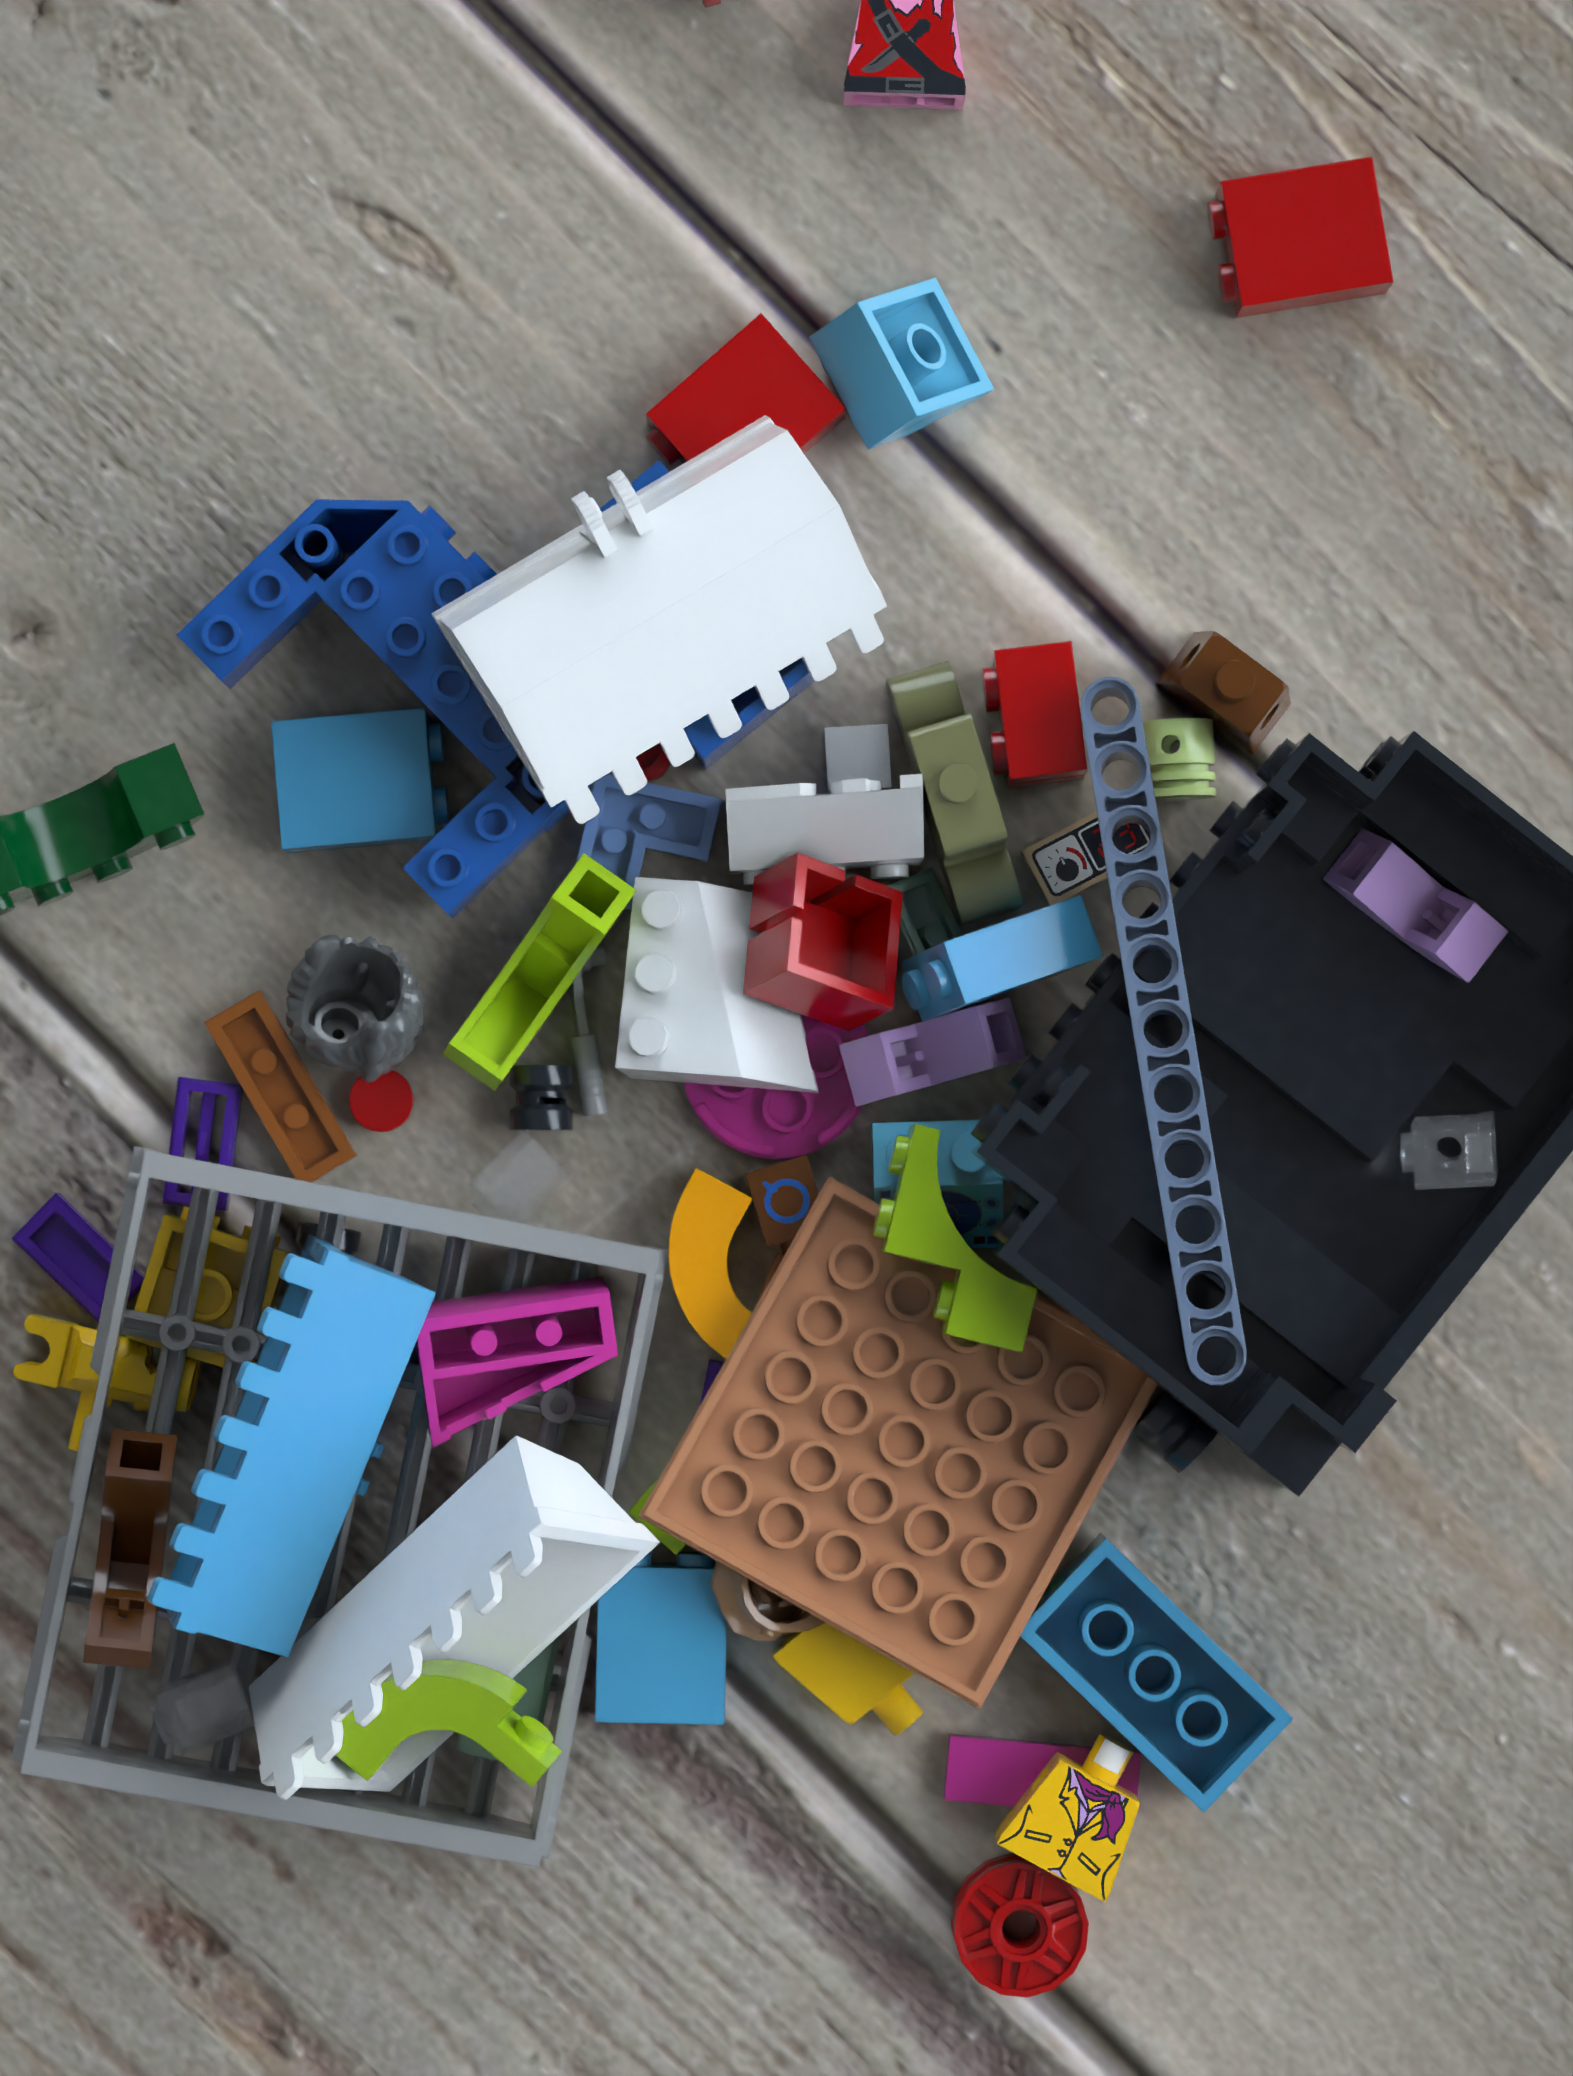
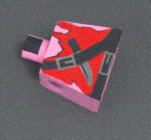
M861 0L844 81L843 106L963 110L966 85L954 0Z

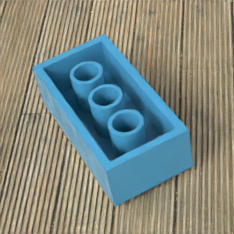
M1102 1533L1044 1591L1020 1635L1203 1812L1220 1797L1293 1720V1717Z

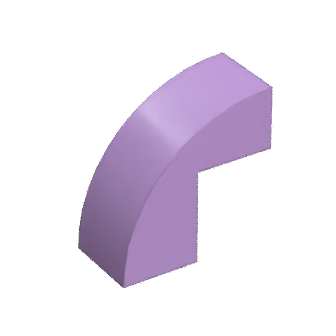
M1363 828L1323 878L1342 896L1390 933L1438 966L1467 983L1472 980L1509 932L1476 902L1443 887L1393 842Z
M1010 998L977 1005L924 1022L880 1032L839 1045L856 1107L1027 1059Z

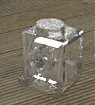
M1494 1111L1468 1115L1415 1117L1411 1124V1133H1401L1403 1172H1414L1415 1190L1494 1186L1498 1177ZM1444 1137L1457 1139L1462 1147L1461 1154L1455 1158L1444 1157L1438 1150V1141Z

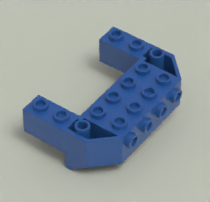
M316 499L176 635L231 689L321 601L335 615L338 614L483 763L494 777L466 807L402 867L450 917L454 918L544 830L548 833L569 811L564 800L553 807L549 806L431 615L497 574L475 551L465 559L448 542L456 532L430 505L420 513L409 501Z

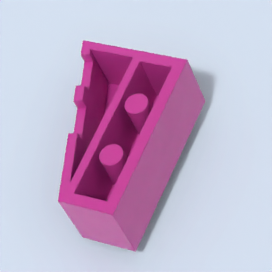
M603 1276L432 1302L416 1341L428 1431L432 1447L434 1448L450 1440L451 1435L485 1418L489 1420L507 1411V1407L541 1390L545 1392L617 1356L618 1351L610 1292Z

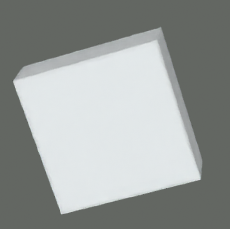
M888 724L824 728L828 793L830 783L847 779L867 778L869 780H880L882 790L892 788Z

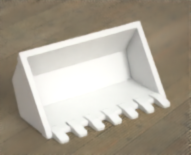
M766 415L637 492L634 491L621 470L616 471L608 476L607 480L610 485L609 489L617 504L601 512L594 499L589 497L585 491L571 498L583 524L431 614L549 806L553 807L564 800L579 824L592 819L600 811L588 788V785L612 771L623 792L626 795H631L647 784V779L636 756L660 743L670 763L674 767H678L693 758L695 754L683 729L707 714L717 734L721 738H726L742 727V722L731 699L754 686L766 708L773 710L789 699V693L778 671L802 658L812 678L819 682L833 674L837 669L826 645L828 641L848 629L862 653L870 652L884 641L873 614L887 607L878 585L865 565L840 505L788 430L775 425L772 419Z
M515 1436L293 1645L289 1657L281 1656L249 1686L261 1761L259 1765L261 1783L266 1786H275L277 1796L284 1801L291 1797L300 1787L390 1792L454 1732L430 1730L408 1737L368 1782L338 1758L336 1754L342 1747L344 1733L342 1719L352 1710L354 1711L355 1722L362 1727H366L376 1718L382 1709L383 1693L381 1683L393 1673L395 1685L405 1690L420 1676L422 1661L451 1659L483 1665L513 1679L660 1542L642 1523L634 1522L579 1463L519 1436Z

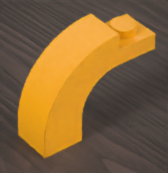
M696 1168L681 1195L671 1224L668 1252L670 1275L677 1299L688 1321L700 1337L726 1359L752 1314L737 1297L731 1285L727 1267V1255L734 1232L753 1198Z

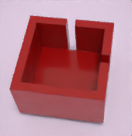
M1072 641L994 650L993 667L982 668L986 713L998 711L1001 731L990 732V749L994 776L1006 774L1008 789L1084 780L1088 769Z
M796 853L754 876L749 929L760 934L748 940L743 994L847 1031L894 1009L903 892L857 874L845 880V870L801 853Z

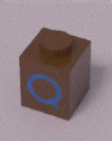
M807 1155L745 1173L766 1245L770 1247L780 1244L783 1255H785L818 1196Z

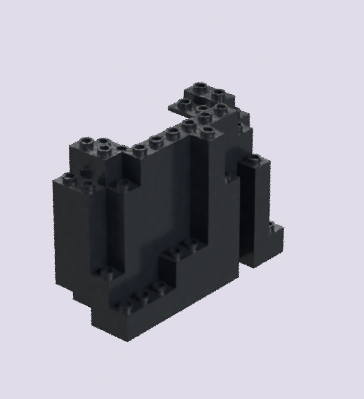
M1412 731L1399 741L1390 736L1384 743L1381 742L1359 771L1310 733L1296 744L1286 738L1255 774L1265 782L1255 796L1243 808L1235 801H1232L1209 830L1218 838L1203 858L1192 851L1169 880L1171 884L1178 888L1172 896V903L1247 1351L1246 1365L1241 1376L1232 1384L1224 1387H1209L1198 1382L1191 1374L1187 1364L1121 958L1112 952L1103 960L1085 983V986L1094 992L1086 1001L1085 1007L1081 1010L1071 1003L1048 1032L1057 1040L1055 1045L1042 1061L1031 1054L1008 1084L1017 1092L1008 1102L1010 1103L1008 1107L1005 1108L998 1102L994 1103L970 1133L980 1141L971 1153L1028 1197L1031 1202L1027 1209L1023 1208L1020 1204H1014L996 1226L991 1235L999 1240L1000 1243L992 1253L1167 1391L1171 1397L1222 1436L1226 1442L1266 1474L1298 1497L1339 1446L1354 1453L1362 1446L1397 1401L1384 1391L1386 1386L1573 1151V856L1415 731ZM1362 828L1393 842L1443 887L1476 902L1509 931L1469 983L1446 971L1401 941L1323 880ZM1152 902L1139 918L1145 919L1153 916L1158 911L1159 906ZM1148 951L1136 959L1133 969L1140 980L1147 983H1158L1169 975L1172 966L1170 960L1164 954L1158 951ZM1159 1015L1153 1017L1146 1024L1144 1035L1151 1045L1158 1048H1168L1179 1041L1182 1035V1028L1175 1018L1168 1015ZM1170 1079L1158 1086L1154 1098L1156 1104L1162 1110L1168 1113H1179L1190 1106L1193 1093L1185 1082L1178 1079ZM1179 1144L1168 1151L1165 1164L1172 1175L1188 1179L1201 1171L1204 1159L1201 1152L1195 1146ZM1191 1208L1184 1211L1178 1217L1176 1231L1183 1241L1190 1244H1200L1212 1236L1215 1225L1212 1217L1206 1211ZM1202 1273L1189 1281L1186 1294L1189 1301L1195 1307L1210 1310L1217 1307L1223 1301L1225 1288L1223 1282L1217 1276L1210 1273ZM1213 1338L1205 1341L1200 1346L1197 1352V1361L1204 1372L1220 1376L1228 1373L1234 1367L1236 1353L1229 1342Z

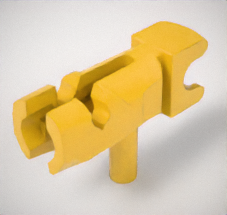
M29 1314L24 1323L25 1329L32 1334L44 1337L49 1344L50 1354L43 1363L27 1361L17 1364L13 1369V1375L20 1380L81 1392L68 1444V1449L78 1452L84 1419L92 1415L99 1375L90 1367L97 1330L79 1326L78 1323L39 1314ZM120 1336L107 1407L113 1404V1400L132 1403L133 1409L136 1411L149 1410L157 1368L152 1362L154 1350L151 1345ZM186 1357L175 1411L187 1412V1410L191 1409L203 1361Z

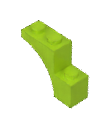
M583 853L442 1055L493 1091H496L637 890Z
M918 1124L911 1125L908 1137L896 1135L890 1156L888 1173L898 1175L893 1200L881 1198L874 1223L873 1236L883 1238L880 1252L955 1270L953 1282L942 1280L935 1303L933 1318L944 1320L941 1334L1015 1352H1023L1037 1288L1019 1283L1001 1274L983 1261L966 1244L947 1212L939 1185L937 1154L941 1130Z

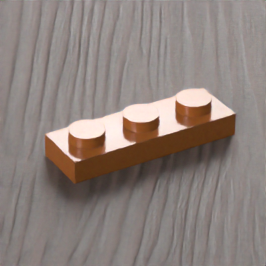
M261 990L204 1022L295 1179L314 1182L358 1156Z

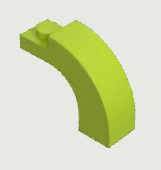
M444 1659L422 1661L420 1676L405 1690L395 1685L393 1673L381 1683L383 1693L382 1709L376 1718L366 1727H362L355 1722L353 1710L342 1719L343 1741L342 1747L336 1756L368 1782L408 1737L424 1731L447 1730L460 1733L476 1741L529 1786L533 1787L563 1751L552 1743L554 1738L551 1732L541 1722L527 1715L521 1717L512 1710L527 1692L526 1688L508 1676L486 1666L467 1661Z

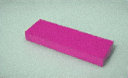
M949 1734L944 1800L1014 1806L1057 1752L1083 1765L1093 1746ZM1132 1750L1134 1753L1117 1784L1131 1791L1138 1798L1142 1753Z

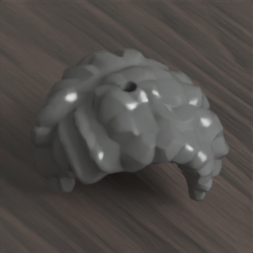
M326 935L306 949L305 956L291 972V979L287 984L289 996L286 998L288 1009L286 1023L291 1029L290 1036L298 1042L305 1043L307 1053L315 1060L345 1071H359L363 1081L374 1082L381 1075L388 1074L389 1071L397 1068L401 1064L402 1059L406 1058L408 1053L413 1052L419 1035L424 1031L423 1023L425 1019L423 1012L426 1001L417 987L418 978L411 975V967L408 962L403 961V955L400 952H395L393 948L386 945H379L376 939L371 936L358 943L350 936L341 940L337 935Z

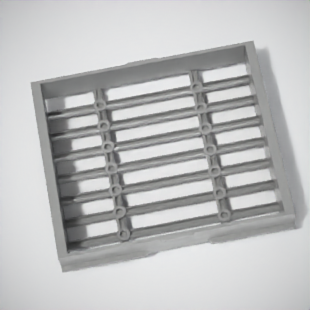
M134 1146L90 1367L99 1375L92 1415L87 1416L83 1423L68 1498L69 1503L73 1506L69 1531L67 1535L56 1538L11 1761L22 1763L21 1774L539 1867L541 1858L549 1859L592 1642V1639L586 1634L590 1608L569 1626L562 1665H554L550 1691H555L556 1695L549 1731L554 1738L552 1743L563 1752L538 1781L530 1824L490 1814L500 1761L475 1756L465 1808L427 1801L437 1749L405 1778L402 1796L376 1791L300 1787L291 1797L284 1801L277 1796L275 1786H266L261 1783L259 1770L237 1766L250 1701L249 1686L254 1681L260 1649L239 1643L234 1644L211 1761L173 1755L187 1686V1679L184 1678L189 1676L197 1632L195 1635L174 1629L173 1627L171 1628L147 1750L109 1743L124 1669L122 1666L98 1664L83 1739L41 1735L67 1601L84 1605L91 1604L94 1580L73 1576L120 1336L122 1334L162 1342L145 1432L171 1434L188 1347L226 1354L203 1468L212 1471L223 1446L222 1443L213 1438L219 1419L223 1415L235 1416L245 1392L244 1389L236 1386V1377L243 1362H251L252 1359L258 1360L267 1338L265 1335L257 1334V1326L260 1320L282 1204L321 1211L316 1237L332 1243L338 1249H340L346 1216L384 1223L376 1265L398 1275L401 1273L409 1228L447 1235L434 1302L461 1298L472 1240L510 1248L502 1291L529 1287L535 1253L573 1260L569 1281L595 1278L598 1265L638 1272L639 1275L614 1401L574 1395L575 1376L545 1392L541 1390L507 1407L542 1414L537 1445L561 1455L568 1420L608 1427L597 1483L612 1498L617 1472L626 1469L669 1250L645 1245L637 1246L164 1154L157 1150ZM152 1178L194 1186L168 1317L126 1309ZM219 1191L257 1199L231 1329L193 1322ZM407 1363L398 1385L400 1388L416 1390V1396L383 1560L415 1531L432 1447L428 1431L420 1367L412 1363ZM504 1412L489 1420L485 1418L475 1423L464 1484L496 1454ZM356 1494L353 1496L307 1610L306 1619L303 1620L294 1643L335 1605ZM200 1497L197 1498L195 1512L201 1500ZM158 1607L157 1618L170 1620L166 1608Z

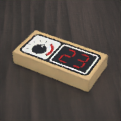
M1097 811L1021 851L1048 906L1063 902L1108 878ZM1131 823L1121 826L1113 836L1114 846L1126 854H1136L1143 851L1150 841V835L1143 826Z

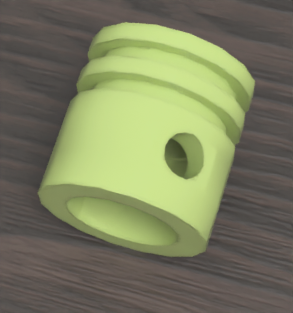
M1171 718L1143 721L1156 802L1189 801L1216 797V788L1209 787V782L1216 780L1215 772L1209 771V766L1215 765L1213 719ZM1180 741V748L1177 752L1172 753L1174 744Z

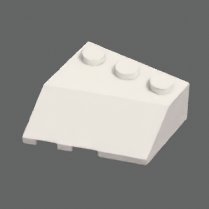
M922 774L900 775V789L882 790L880 780H869L867 778L847 779L830 783L829 793L817 794L816 784L812 783L725 789L730 875H743L744 886H753L754 876L796 853H801L843 870L871 868V879L908 878L909 866H921L924 859Z
M635 877L634 889L637 891L633 895L615 1068L632 1079L819 1093L815 1073L810 1064L801 1014L743 994L748 940L760 934L749 929L752 892L700 881Z

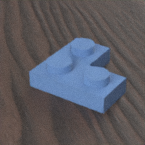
M606 774L594 782L592 795L600 811L598 815L585 823L577 862L585 853L633 888L635 877H640L646 849L709 862L722 799L647 783L645 787L637 792L626 795L614 775ZM633 897L624 908L625 910L632 911Z

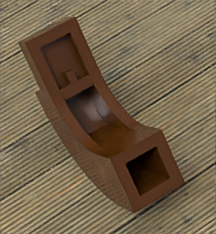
M112 1429L104 1479L97 1561L84 1644L83 1663L150 1669L159 1606L148 1602L147 1597L154 1580L163 1575L177 1435Z

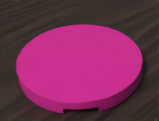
M801 1014L810 1064L815 1073L819 1093L684 1082L692 1108L712 1134L728 1146L748 1155L770 1159H787L814 1152L841 1135L850 1126L863 1106L856 1107L839 1045L867 1037L868 1033L864 1024L847 1031Z

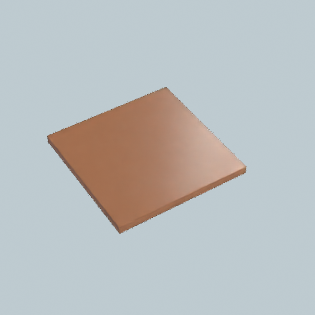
M828 1177L638 1517L973 1707L981 1709L1157 1384L1060 1306L1037 1293L1023 1352H1015L941 1334L944 1320L933 1318L935 1303L942 1280L953 1282L955 1270L880 1252L883 1238L873 1236L879 1204L837 1180Z

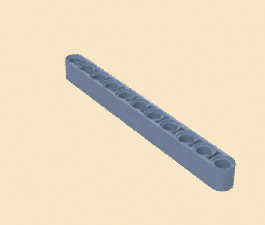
M1103 677L1095 680L1086 688L1081 698V717L1186 1360L1191 1374L1198 1382L1209 1387H1224L1232 1384L1241 1376L1246 1365L1247 1351L1140 703L1135 689L1127 681L1118 677ZM1116 697L1126 703L1129 713L1120 724L1105 726L1098 723L1092 715L1095 704L1103 698ZM1126 760L1133 763L1140 773L1137 782L1125 790H1116L1109 787L1104 782L1102 774L1111 762ZM1128 823L1143 826L1150 835L1147 847L1136 854L1123 853L1113 843L1115 832L1121 826ZM1138 887H1147L1154 890L1161 900L1158 911L1153 916L1145 919L1129 915L1123 906L1126 895L1132 889ZM1158 951L1170 960L1172 969L1163 981L1147 983L1140 980L1134 972L1133 966L1136 959L1145 952ZM1168 1015L1180 1023L1182 1035L1176 1044L1168 1048H1158L1146 1040L1144 1029L1153 1017ZM1178 1079L1185 1082L1193 1093L1190 1106L1179 1113H1168L1162 1110L1156 1104L1154 1096L1158 1086L1164 1081ZM1179 1144L1195 1146L1201 1152L1204 1159L1201 1171L1188 1179L1172 1175L1165 1164L1168 1151ZM1191 1208L1206 1211L1212 1217L1215 1225L1212 1236L1200 1244H1190L1183 1241L1176 1231L1178 1217L1184 1211ZM1202 1273H1210L1217 1276L1223 1282L1225 1288L1223 1301L1217 1307L1210 1310L1195 1307L1189 1301L1186 1294L1189 1281ZM1213 1338L1229 1342L1236 1353L1234 1367L1228 1373L1220 1376L1204 1372L1197 1361V1352L1200 1346L1205 1341Z

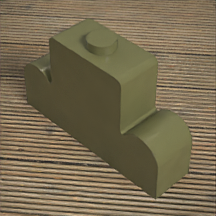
M949 661L887 679L885 685L912 774H922L923 810L959 927L1020 909L1023 906L1021 893L1005 846V842L1008 839L1007 830L971 713L965 714L959 688Z

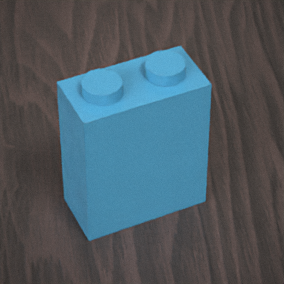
M425 708L271 721L281 847L285 852L300 853L427 842L439 833V825H447L450 822L447 787H435L433 762L444 761L441 723L430 724V716Z
M1080 895L945 941L901 961L905 972L902 975V987L908 1003L913 1009H918L921 1020L924 1022L1057 976L1101 958L1103 955L1084 901Z
M649 1552L598 1599L595 1722L724 1725L727 1622L720 1611L710 1586L716 1565L715 1560L701 1552H679L677 1554V1563H651V1552Z

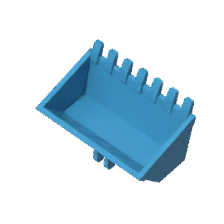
M308 1234L300 1256L289 1253L284 1259L279 1277L289 1283L278 1310L267 1307L262 1313L257 1331L267 1336L256 1363L245 1361L241 1365L235 1380L236 1386L245 1390L234 1417L223 1415L219 1419L213 1438L222 1443L223 1446L212 1471L201 1469L197 1473L191 1492L200 1497L201 1500L191 1525L179 1523L176 1526L169 1546L179 1552L169 1579L157 1577L147 1597L148 1602L166 1608L171 1626L174 1629L195 1635L196 1632H200L284 1657H289L354 1494L365 1496L370 1482L363 1479L362 1474L370 1457L380 1458L385 1445L377 1441V1437L436 1292L401 1275L345 1253L332 1243Z

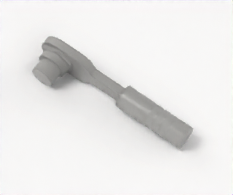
M603 941L598 945L568 988L577 1037L571 1038L583 1116L608 1113L602 1070L600 1069L596 1034L589 1035L582 978V974L586 971H591V967L606 965V952Z

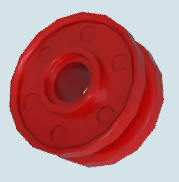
M1008 1853L984 1861L965 1877L953 1899L951 1929L961 1962L978 1983L1001 1995L1028 1998L1054 1990L1074 1973L1086 1951L1089 1922L1077 1888L1015 1853ZM1024 1910L1034 1914L1037 1918L1036 1926L1027 1937L1013 1939L1003 1933V1922L1012 1912Z

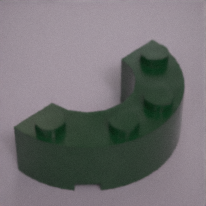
M175 743L114 766L107 774L59 798L30 809L0 816V916L15 908L14 903L34 897L38 907L61 900L73 893L71 883L93 874L97 883L114 879L133 869L130 858L157 845L160 850H165L195 837L196 834L192 825L199 821L205 813Z

